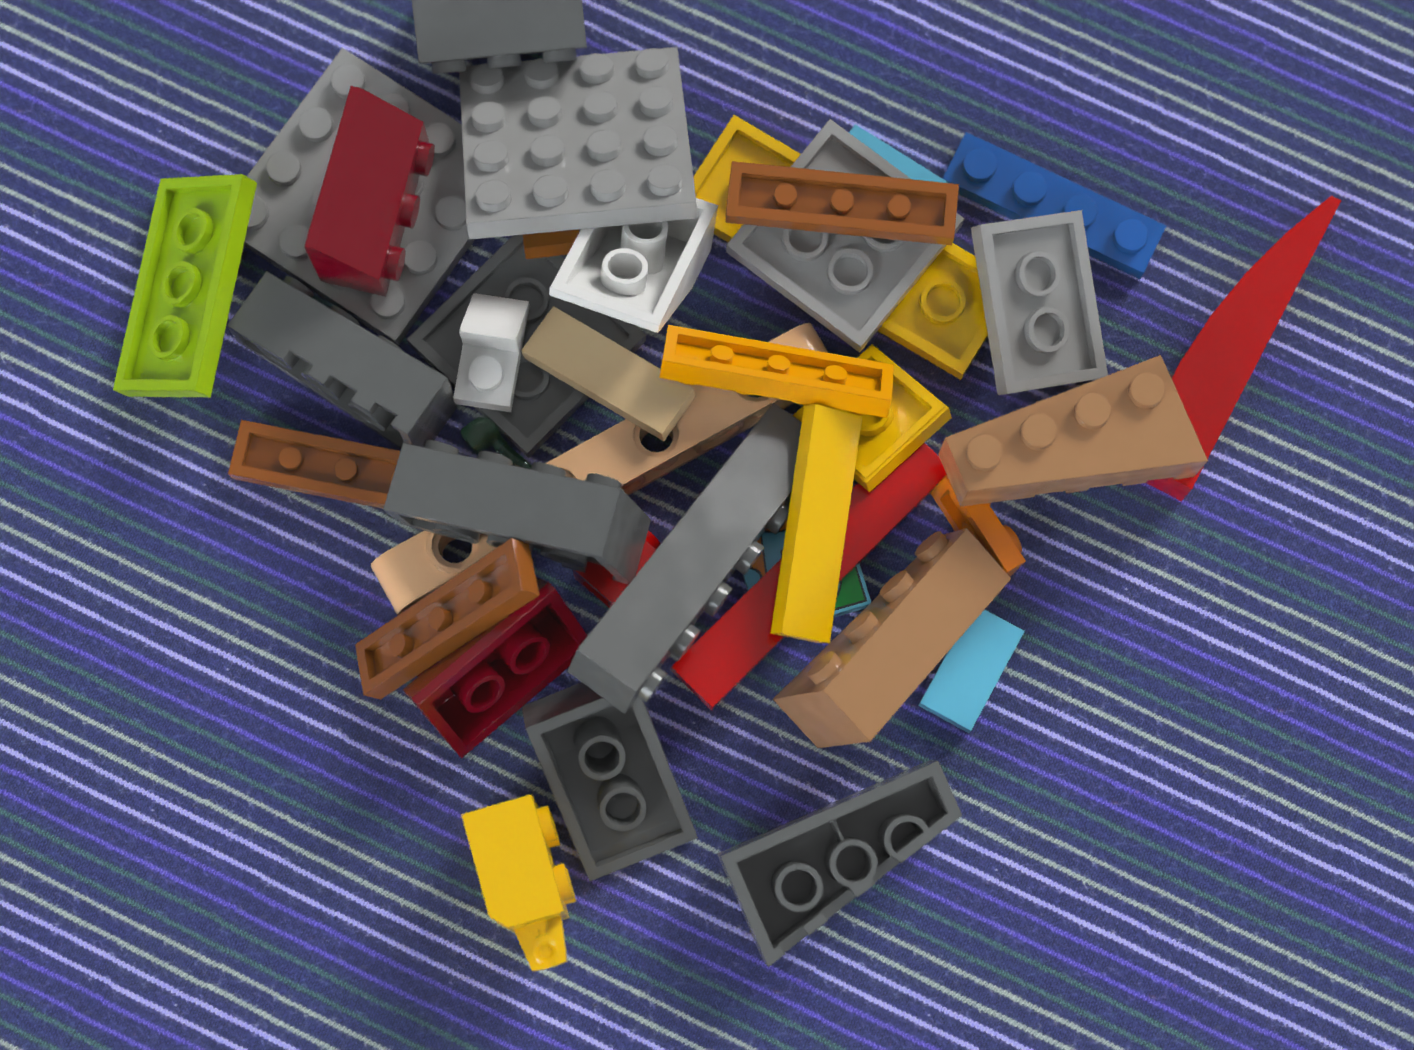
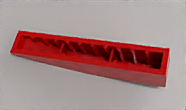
M1332 195L1287 231L1244 274L1211 314L1170 376L1207 459L1341 200ZM1202 469L1195 477L1174 479L1172 477L1148 480L1146 483L1182 502L1192 490Z

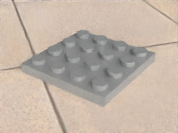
M677 47L650 48L605 54L596 53L577 56V60L544 63L543 58L521 61L522 65L503 68L489 69L487 63L466 66V71L459 72L466 224L469 240L697 218L696 194Z
M344 48L339 51L247 175V177L257 182L244 246L397 346L402 342L475 240H469L466 224L462 124ZM350 86L362 88L423 121L429 143L435 145L430 173L427 177L420 175L414 194L420 196V208L413 229L405 227L400 247L406 250L403 271L398 281L390 280L386 297L321 282L304 247Z

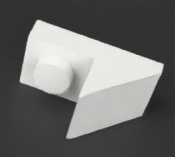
M473 293L459 331L463 346L453 396L455 404L511 412L530 306L529 301Z

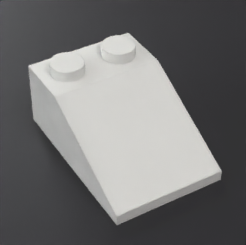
M696 198V219L581 229L550 287L549 295L658 333L693 288L711 251L718 205Z

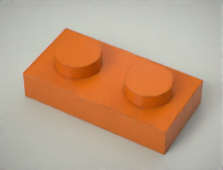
M945 475L930 493L954 531L967 528L1011 577L1026 562L1021 554L1022 546L1017 535L1009 526L1002 525L990 507L991 503L960 507L948 476Z

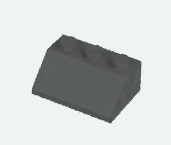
M412 0L418 61L422 65L432 64L433 74L466 71L465 60L487 58L489 69L522 65L521 55L543 53L544 63L577 60L576 49L587 48L582 0Z

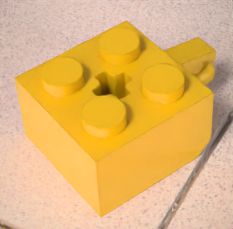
M530 794L461 814L489 917L516 934L533 972L546 970L568 962L563 920L569 918L566 905L576 902L568 870L565 868L564 863L554 864L550 848L561 844L553 815L548 805L539 808Z

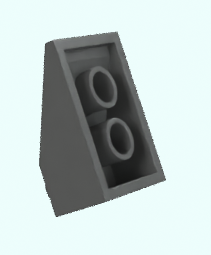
M581 682L522 707L525 729L589 881L698 838L646 704L642 699L637 697L626 713H623Z

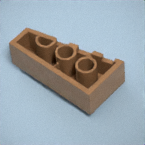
M1161 355L948 436L944 439L938 454L960 507L1031 498L1037 494L1087 491L1092 487L1116 484L1127 486L1143 484L1148 480L1172 477L1174 479L1195 477L1208 462Z
M967 528L947 534L938 531L924 540L915 551L917 558L903 571L893 576L882 587L880 594L773 698L777 705L817 748L870 742L1011 580V577Z

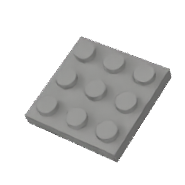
M831 119L791 166L795 168L911 179ZM956 213L955 234L964 221V218ZM743 224L726 245V253L860 353L946 245Z

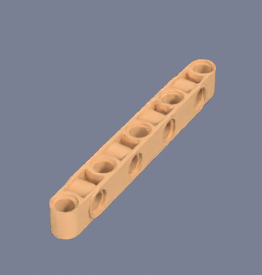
M811 323L799 325L769 341V343L828 353ZM689 385L694 388L696 397L670 432L669 436L673 441L666 450L651 452L645 449L641 441L649 432L625 419L546 464L565 470L567 472L566 477L585 481L589 473L611 477L621 482L620 488L627 495H630L755 426L773 402L782 409L794 404V402L764 396L756 398L730 390L702 385ZM422 531L381 554L371 563V568L396 614L399 615L495 550L496 547L486 542L488 535L481 534L477 544L471 543L472 551L468 558L459 563H450L442 558L443 550L449 542L456 539Z

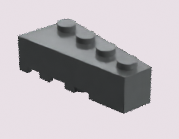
M426 440L424 447L403 443L383 508L384 511L401 524L473 544L479 542L481 534L488 535L486 542L496 548L513 538L529 543L531 554L533 548L541 549L540 554L542 556L562 563L564 568L585 573L588 562L602 565L613 574L612 580L625 584H630L636 576L651 519L620 488L621 482L594 473L587 474L585 481L566 477L567 472L565 470L541 462H533L531 469L512 466L513 461L511 459L488 451H479L477 458L458 455L459 449L434 440Z

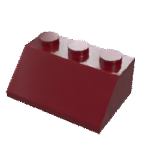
M350 86L304 247L321 282L386 297L390 280L398 281L403 271L406 250L400 247L405 227L413 229L420 208V196L414 194L420 175L427 177L430 173L435 145L429 143L423 121L372 93L354 86Z
M536 577L539 596L420 673L415 680L403 689L461 759L570 666L577 649L587 638V634L557 590L546 580Z

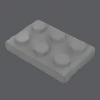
M1082 210L971 227L997 394L1004 395L1094 380L1107 376V365Z

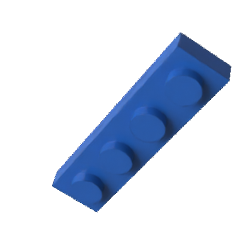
M965 132L942 178L948 183L959 184L958 195L1011 220L1082 210L1089 256L1139 280L1144 274L1166 228V225L967 132Z

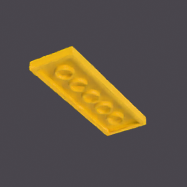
M735 115L732 116L693 176L696 198L718 205L714 234L726 242H729L743 225L726 223L732 161L791 167L801 155L799 152ZM953 243L952 246L946 245L878 329V332L959 380L963 378L986 341L988 332L976 258L973 254Z

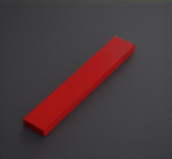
M923 443L871 492H868L859 483L852 488L839 583L947 475L939 456L926 443ZM781 559L681 659H678L671 666L670 670L711 711L786 637L771 634Z

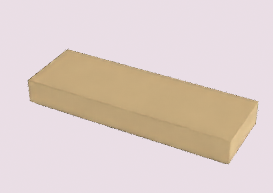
M554 306L521 350L526 360L662 441H665L696 397L695 390L691 386L678 381L659 378L660 368Z

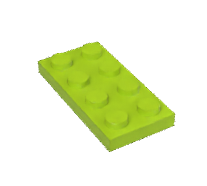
M243 174L160 178L113 386L114 391L128 397L211 398L255 196L256 181Z

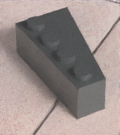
M266 271L227 325L235 340L401 449L403 443L424 447L426 440H435L458 407L454 402V395L451 389L452 383L448 378L406 354L387 338L380 335L377 337L360 327L356 319L339 307L332 305L331 308H328L314 300L313 292L293 277L287 275L282 281Z
M928 760L721 851L717 855L764 963L769 967L800 940L812 934L826 923L832 915L855 897L858 898L876 884L875 882L899 863L904 862L959 819L962 814L939 761Z

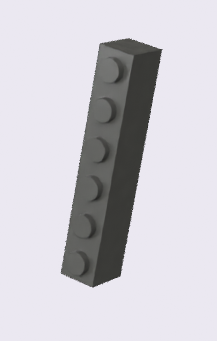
M773 402L577 649L567 672L623 713H626L637 697L646 703L650 700L667 676V673L660 669L670 654H673L678 659L683 657L700 633V630L693 626L704 611L712 617L717 613L733 590L726 582L734 571L737 570L745 575L765 548L758 543L761 536L767 529L776 535L786 523L802 422Z

